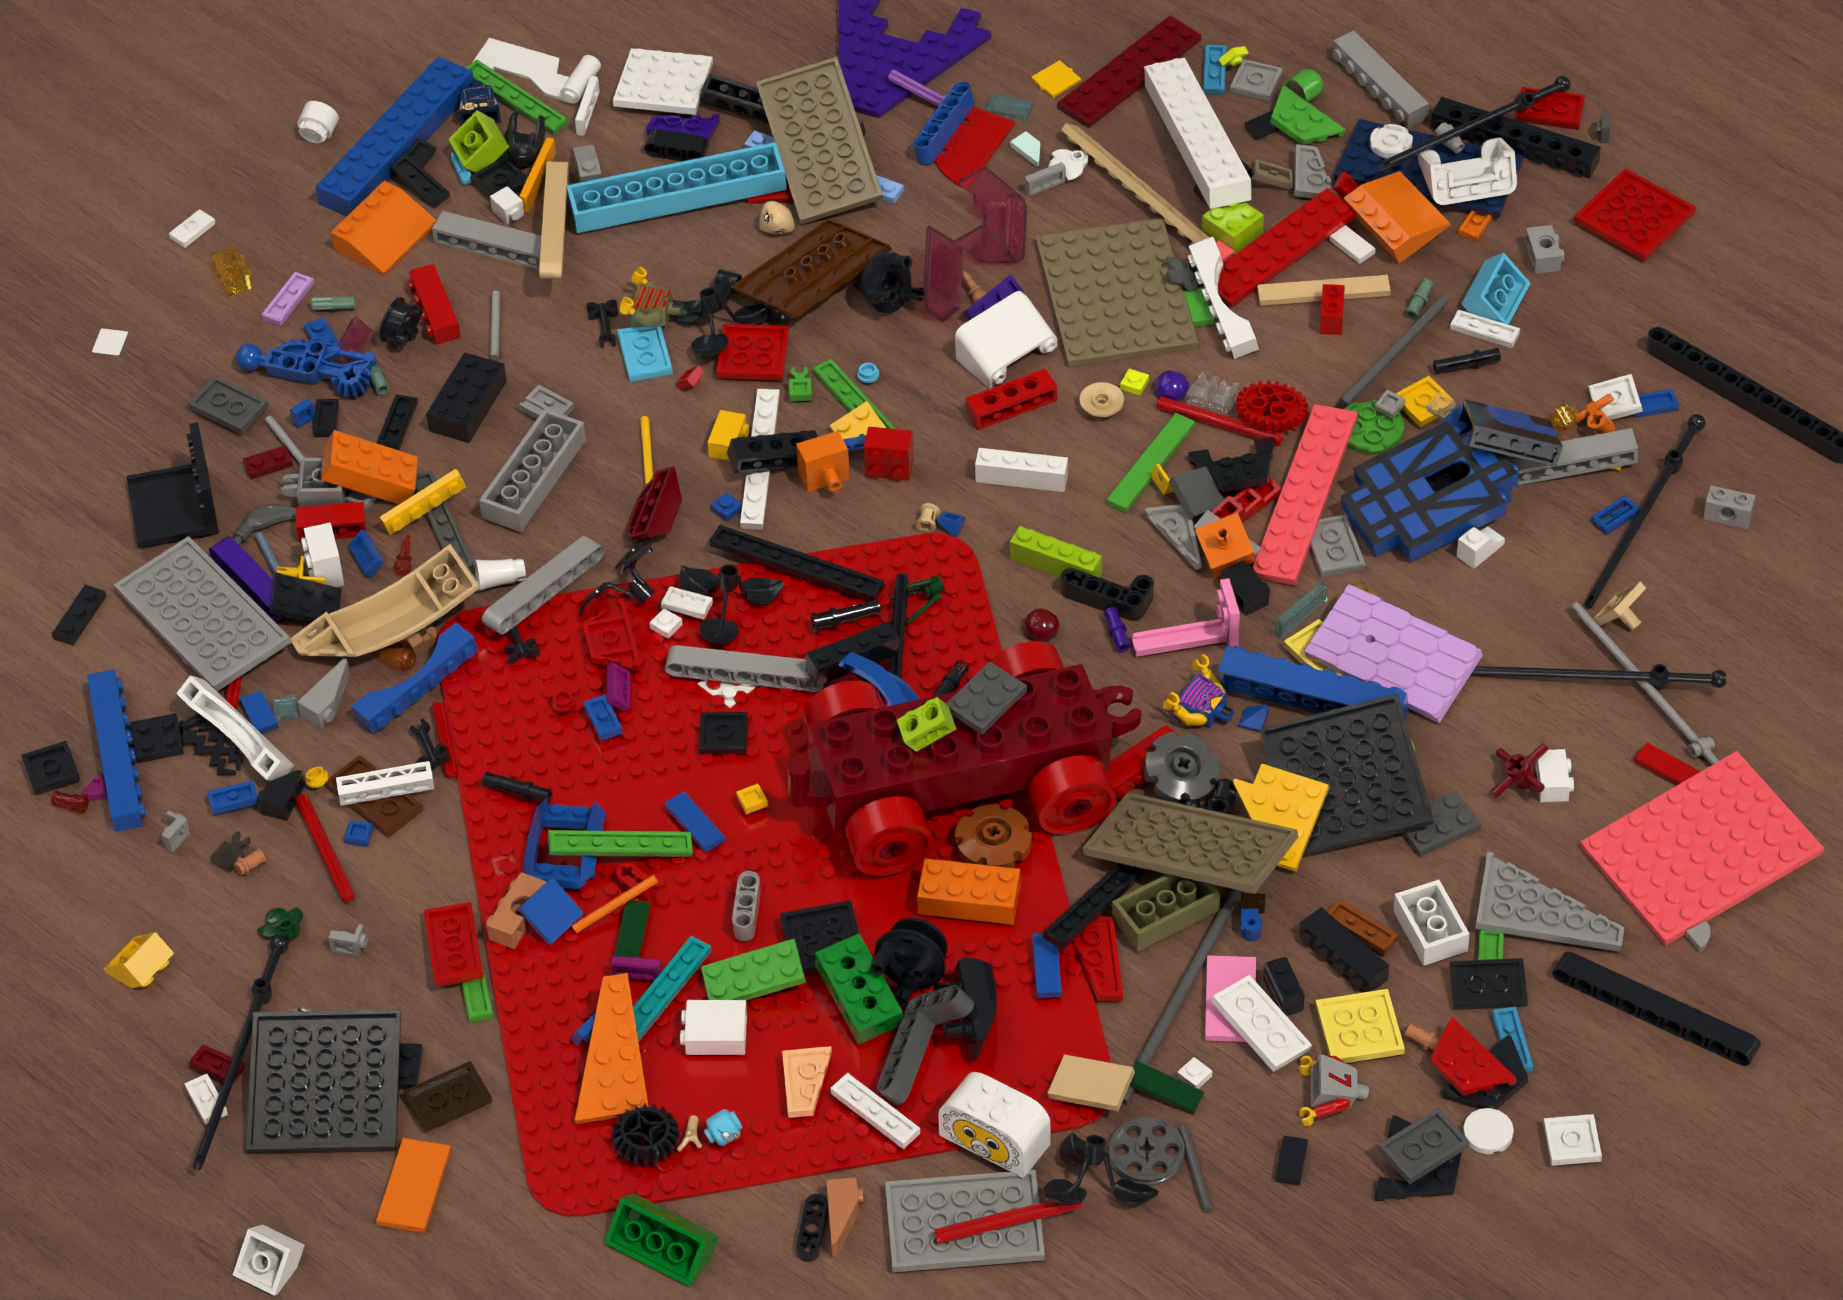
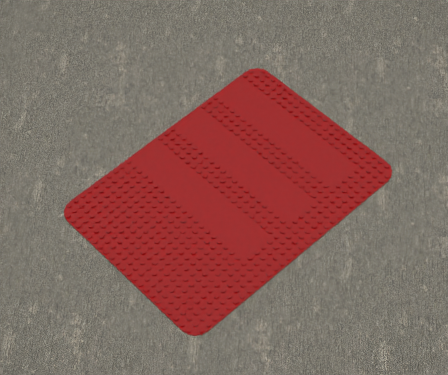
M935 532L933 534H919L805 553L884 580V588L877 598L881 605V614L840 623V626L837 628H833V626L823 628L817 633L813 630L810 613L815 612L817 614L829 611V608L832 607L842 609L870 601L758 562L734 565L738 568V576L742 578V583L749 578H768L784 581V586L777 599L765 605L750 602L747 599V594H742L738 585L734 591L728 592L725 620L737 623L738 635L735 640L725 645L708 642L701 636L699 631L700 624L705 619L712 617L721 619L724 591L719 585L714 592L709 591L706 595L713 599V604L705 619L668 610L682 618L683 625L669 639L650 629V622L664 609L661 607V602L669 587L682 589L680 574L644 580L655 591L644 604H641L634 596L629 598L626 594L613 588H607L587 603L582 617L579 615L580 608L586 597L596 588L556 594L516 625L523 643L528 639L535 638L536 647H539L540 655L537 657L527 656L520 658L513 664L508 662V655H505L504 652L506 645H514L509 631L505 634H500L482 623L483 614L491 605L460 611L444 623L439 631L436 645L439 635L457 622L474 636L478 648L473 657L467 659L454 672L442 679L441 685L458 769L457 778L527 1184L533 1198L547 1211L565 1217L589 1216L616 1211L620 1198L630 1194H636L657 1204L965 1149L939 1135V1110L971 1072L985 1074L1037 1101L1050 1118L1051 1133L1078 1129L1095 1123L1109 1111L1108 1109L1049 1099L1047 1094L1064 1054L1111 1063L1091 984L1073 941L1063 950L1058 948L1062 997L1037 998L1032 934L1044 933L1051 924L1070 908L1051 833L1041 827L1030 800L1028 789L924 812L933 836V846L928 855L921 862L903 872L887 876L868 875L856 867L844 830L834 832L825 807H794L788 802L787 763L795 756L805 758L809 762V734L803 720V711L808 701L818 692L756 686L748 694L744 691H737L734 696L736 704L729 708L724 704L725 699L722 695L713 696L697 684L704 681L703 679L676 677L665 671L669 649L675 645L806 659V653L884 622L889 621L892 626L894 600L891 599V596L895 595L896 575L898 573H906L909 579L908 584L938 576L943 582L945 591L940 594L941 600L933 603L909 625L906 624V621L931 598H925L921 591L907 596L901 679L909 685L919 699L933 697L942 684V678L945 674H949L956 661L959 660L962 661L960 667L964 663L969 667L968 672L965 673L960 681V686L953 692L959 691L987 663L1002 652L979 561L972 548L959 538ZM721 567L707 570L718 576ZM631 582L616 584L627 591L631 590L628 587ZM624 598L642 670L626 669L630 672V709L624 712L611 705L622 727L623 734L600 741L584 709L583 702L602 695L607 697V666L591 662L582 623L591 617H595L598 612L605 608L607 610L617 605V600ZM889 658L877 664L888 671ZM850 673L825 683L823 689L840 682L863 680ZM707 680V687L709 689L717 690L720 688L721 681ZM731 683L733 686L741 685L739 683ZM877 688L884 707H887V700L880 692V690ZM566 690L574 696L575 706L572 710L558 712L553 709L552 698L556 692ZM701 712H748L747 754H699ZM488 771L518 781H531L534 785L552 789L553 795L548 805L559 804L562 806L592 808L595 801L607 815L603 823V831L686 832L665 808V802L682 792H685L725 836V842L705 853L691 837L693 852L691 857L597 856L595 878L587 879L586 885L580 889L563 888L584 913L576 921L578 922L627 891L617 881L616 870L619 865L632 863L648 876L654 875L658 883L655 884V894L648 900H640L635 897L631 900L651 903L640 958L661 960L662 971L690 936L711 946L712 952L701 966L784 942L785 937L780 920V913L851 900L859 934L873 959L875 958V947L879 938L890 931L898 920L915 917L929 921L941 930L948 943V952L945 957V972L939 983H950L958 960L964 957L980 959L992 965L997 995L996 1013L993 1025L986 1036L978 1058L975 1061L969 1058L964 1037L944 1038L946 1033L943 1032L944 1023L935 1025L908 1098L901 1105L894 1106L877 1090V1084L899 1027L858 1045L819 972L804 975L806 983L746 1000L745 1055H686L685 1045H681L680 1042L681 1030H685V1025H682V1010H686L687 1000H709L700 966L638 1043L648 1107L651 1108L655 1103L657 1110L664 1107L666 1113H672L673 1118L678 1123L680 1133L677 1147L685 1136L689 1117L697 1116L699 1118L697 1136L702 1147L698 1149L694 1142L690 1141L680 1152L677 1151V1148H674L673 1155H667L666 1161L659 1159L657 1166L650 1162L647 1167L644 1163H640L636 1167L634 1160L627 1164L625 1157L620 1158L618 1151L613 1146L612 1131L614 1123L618 1122L617 1118L575 1124L591 1039L588 1042L583 1040L578 1046L571 1040L574 1033L596 1012L603 977L613 975L611 961L612 956L615 955L626 903L577 934L571 925L551 945H548L525 918L526 932L515 949L489 940L486 922L489 916L494 915L500 899L502 897L505 898L511 882L516 880L521 872L523 873L531 823L535 809L541 802L532 799L525 800L522 796L485 787L482 785L483 775ZM759 784L768 800V806L746 814L737 799L736 792ZM998 804L1002 810L1013 808L1019 811L1028 820L1029 832L1032 833L1031 850L1024 861L1016 860L1014 867L1020 869L1021 887L1014 925L918 914L917 896L924 860L934 859L965 863L958 854V845L955 844L956 827L963 816H972L973 809L977 807ZM544 827L537 863L581 867L582 856L549 855L548 831L587 830ZM745 871H753L758 874L760 880L761 896L754 937L749 941L743 942L737 940L734 936L732 916L738 877ZM883 973L882 975L893 995H895L899 988L898 983ZM628 979L633 1006L654 981ZM933 986L917 989L915 993H912L909 1002L915 996L932 992ZM901 1003L900 1008L904 1015L907 1006H902ZM960 1019L948 1021V1023H960ZM832 1046V1054L814 1115L788 1118L782 1051ZM849 1073L920 1128V1135L902 1149L833 1096L830 1088L844 1075ZM723 1109H727L729 1112L734 1111L743 1126L740 1129V1136L724 1146L718 1145L716 1141L711 1143L704 1132L708 1128L706 1120Z

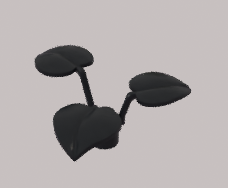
M713 287L700 291L701 300H673V302L683 303L682 316L673 315L675 320L681 324L694 323L699 320L700 316L703 317L708 313L711 335L700 336L692 342V351L697 355H715L722 352L728 345V338L725 334L715 335L712 314L719 311L720 304L735 322L739 321L740 324L760 325L768 318L771 312L770 307L757 304L738 309L733 314L724 303L723 297H718L717 290Z
M637 542L619 560L614 568L617 570L621 565L625 564L622 571L625 573L629 570L635 579L628 585L631 589L630 591L610 582H604L586 597L580 608L579 615L582 617L587 603L607 588H613L626 594L629 598L634 596L641 604H644L655 591L640 577L635 566L644 554L653 552L652 544L650 543L642 548V542Z
M684 565L681 566L680 584L683 590L706 596L709 591L714 592L719 585L724 591L721 619L707 618L702 621L699 630L705 640L717 645L728 644L735 640L738 635L737 623L725 620L728 592L734 591L738 585L741 593L747 594V599L750 602L765 605L777 599L784 586V581L768 578H749L742 583V578L738 576V568L734 565L722 566L718 576L708 570L689 568Z
M1072 1132L1063 1141L1059 1156L1069 1164H1080L1083 1162L1077 1181L1073 1184L1064 1179L1051 1180L1045 1185L1044 1194L1050 1200L1063 1205L1081 1203L1087 1196V1191L1079 1187L1087 1164L1098 1166L1102 1161L1105 1163L1110 1185L1115 1189L1113 1195L1119 1201L1131 1205L1142 1204L1156 1197L1159 1190L1128 1179H1121L1115 1183L1109 1163V1154L1105 1153V1138L1098 1135H1090L1084 1141Z

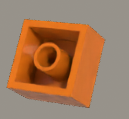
M839 431L796 444L798 474L807 492L826 486L829 487L831 492H836L842 488V481L850 479L848 448Z
M1238 512L1195 529L1198 542L1213 578L1221 576V571L1243 560L1247 565L1256 562L1253 548Z

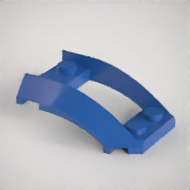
M849 653L838 665L864 682L876 686L887 700V706L919 700L915 692L902 679L886 671L877 663L856 653Z
M547 798L544 799L536 807L531 823L523 873L546 882L553 877L562 888H582L586 885L587 879L595 878L597 856H582L581 867L552 865L548 863L539 864L537 863V856L544 827L603 831V823L607 817L606 812L595 801L592 808L584 806H562L559 804L548 805Z

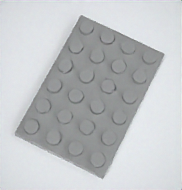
M1030 1170L1024 1178L1012 1172L885 1182L893 1272L1045 1260L1041 1218L943 1243H937L934 1233L936 1228L1038 1204L1036 1170Z

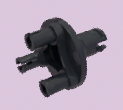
M885 251L876 254L868 262L865 269L856 276L860 278V283H852L853 287L857 290H863V295L868 305L873 310L881 313L895 312L905 302L911 300L921 302L925 298L919 296L926 297L924 288L911 286L910 268L912 266V258L895 252Z

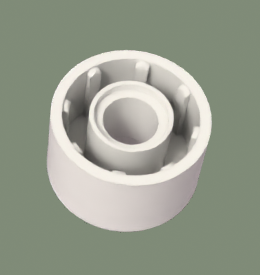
M309 101L305 104L297 121L299 133L309 142H324L331 137L339 116L327 104Z

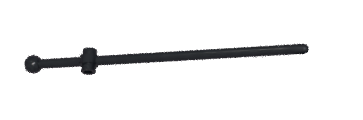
M1559 76L1554 84L1534 93L1523 92L1515 97L1512 103L1379 162L1377 166L1385 164V166L1378 170L1389 168L1514 110L1526 111L1533 105L1534 101L1556 91L1567 92L1571 82L1569 78Z
M1700 414L1692 415L1689 418V428L1676 449L1670 450L1665 456L1663 472L1586 599L1585 607H1587L1590 601L1589 609L1593 607L1671 474L1678 473L1682 468L1684 452L1696 432L1701 431L1705 427V419Z
M1656 664L1651 672L1476 666L1471 675L1650 681L1653 687L1658 690L1664 689L1668 682L1712 683L1716 688H1722L1726 685V673L1723 670H1715L1712 674L1671 673L1663 664Z
M282 935L274 936L271 939L270 948L272 952L263 976L256 979L253 983L252 994L254 1000L193 1162L194 1170H196L197 1165L198 1170H201L252 1034L253 1012H260L262 1005L267 1004L271 1000L272 988L270 982L280 955L286 952L289 947L287 938Z

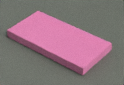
M1207 956L1205 1041L1246 1042L1211 1000L1215 994L1248 975L1256 982V957Z

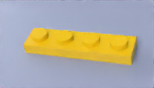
M455 469L380 516V519L387 532L392 535L431 509L439 506L453 495L458 494L466 488V485L460 473Z

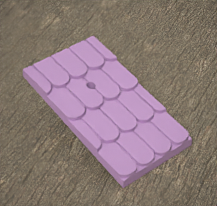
M1348 584L1344 593H1342L1322 623V626L1304 650L1306 657L1344 676L1352 675L1360 681H1375L1387 688L1398 687L1403 689L1404 692H1407L1409 709L1437 723L1441 722L1483 656L1482 651L1476 648L1475 645L1450 635L1446 630L1410 615L1409 612L1386 603L1381 598Z

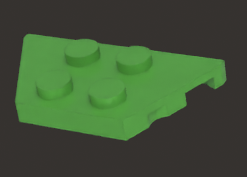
M1286 86L1282 87L1270 123L1301 145L1312 144L1315 141H1326L1328 136L1338 135L1340 138L1345 135L1346 129Z

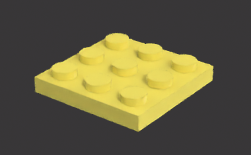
M1388 989L1316 1000L1315 1006L1329 1056H1337L1345 1063L1404 1054L1405 1048Z

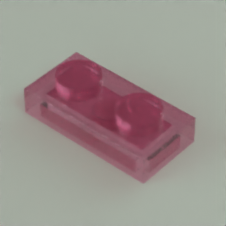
M356 316L351 319L338 346L341 350L361 352L373 330ZM343 357L349 363L356 361L351 360V358Z

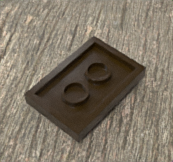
M471 1061L403 1091L405 1099L424 1132L492 1102L489 1091Z

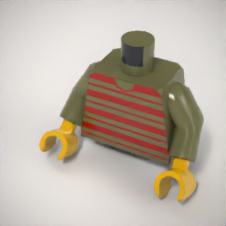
M638 267L632 275V282L642 284L643 286L638 287L633 300L624 297L620 303V312L625 315L630 314L631 327L666 326L671 315L682 316L683 303L673 302L672 292L658 288L650 279L647 281L645 279L647 275L646 270Z

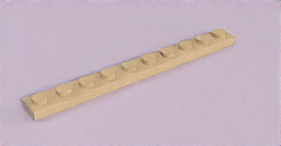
M1065 123L1061 130L1068 135L1066 138L1070 142L1081 146L1080 150L1083 153L1094 157V162L1097 165L1107 168L1109 170L1107 173L1110 176L1120 179L1122 181L1121 185L1130 191L1133 190L1136 193L1135 197L1145 203L1147 202L1150 205L1149 209L1151 211L1161 214L1164 217V222L1175 226L1181 236L1192 240L1191 244L1210 238L1080 127Z

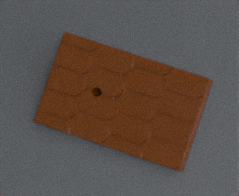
M827 219L730 287L734 292L739 293L743 297H748L758 304L766 305L770 309L784 313L790 318H798L814 304L822 302L843 283H848L865 269L868 262L876 254L885 251L889 252L892 248L885 242Z

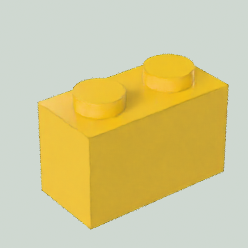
M720 410L708 440L709 457L730 461L727 450L731 439L747 437L749 434L750 426L746 423V414Z

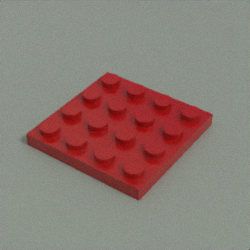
M1624 168L1574 215V222L1637 258L1646 261L1695 214L1696 207Z

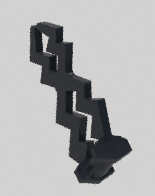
M198 712L188 720L183 721L182 719L179 722L180 731L183 734V744H196L195 754H211L212 758L209 766H218L217 775H236V770H240L243 755L237 754L238 747L223 746L225 734L219 733V728ZM200 724L201 730H211L209 741H217L216 745L205 746L206 735H196L197 730L189 729ZM221 755H229L228 763L236 762V770L224 769L226 758H220Z

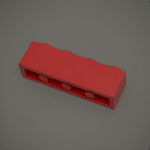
M431 264L409 270L410 280H407L410 293L414 292L415 294L413 295L414 303L423 309L421 320L427 323L425 327L428 337H433L435 345L461 338L458 320L435 265Z
M1167 724L1109 762L1107 774L1117 800L1122 799L1127 792H1131L1147 782L1143 772L1144 758L1147 752H1152L1150 747L1158 737L1174 732Z

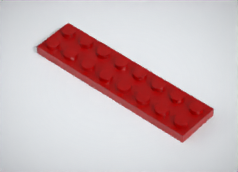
M1328 188L1323 190L1223 263L1218 281V294L1222 302L1231 309L1257 290V285L1268 282L1356 218V212Z

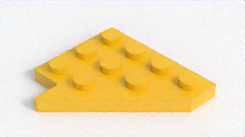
M1261 764L1253 784L1235 778L1233 784L1250 819L1297 829V840L1277 864L1278 867L1296 872L1329 791V785Z

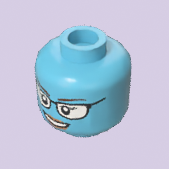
M723 1109L706 1120L708 1128L704 1132L711 1143L716 1141L718 1145L724 1146L740 1136V1129L743 1126L734 1111L729 1112V1110Z

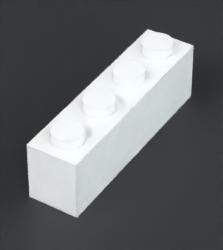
M979 448L975 463L976 482L1065 492L1068 478V458Z

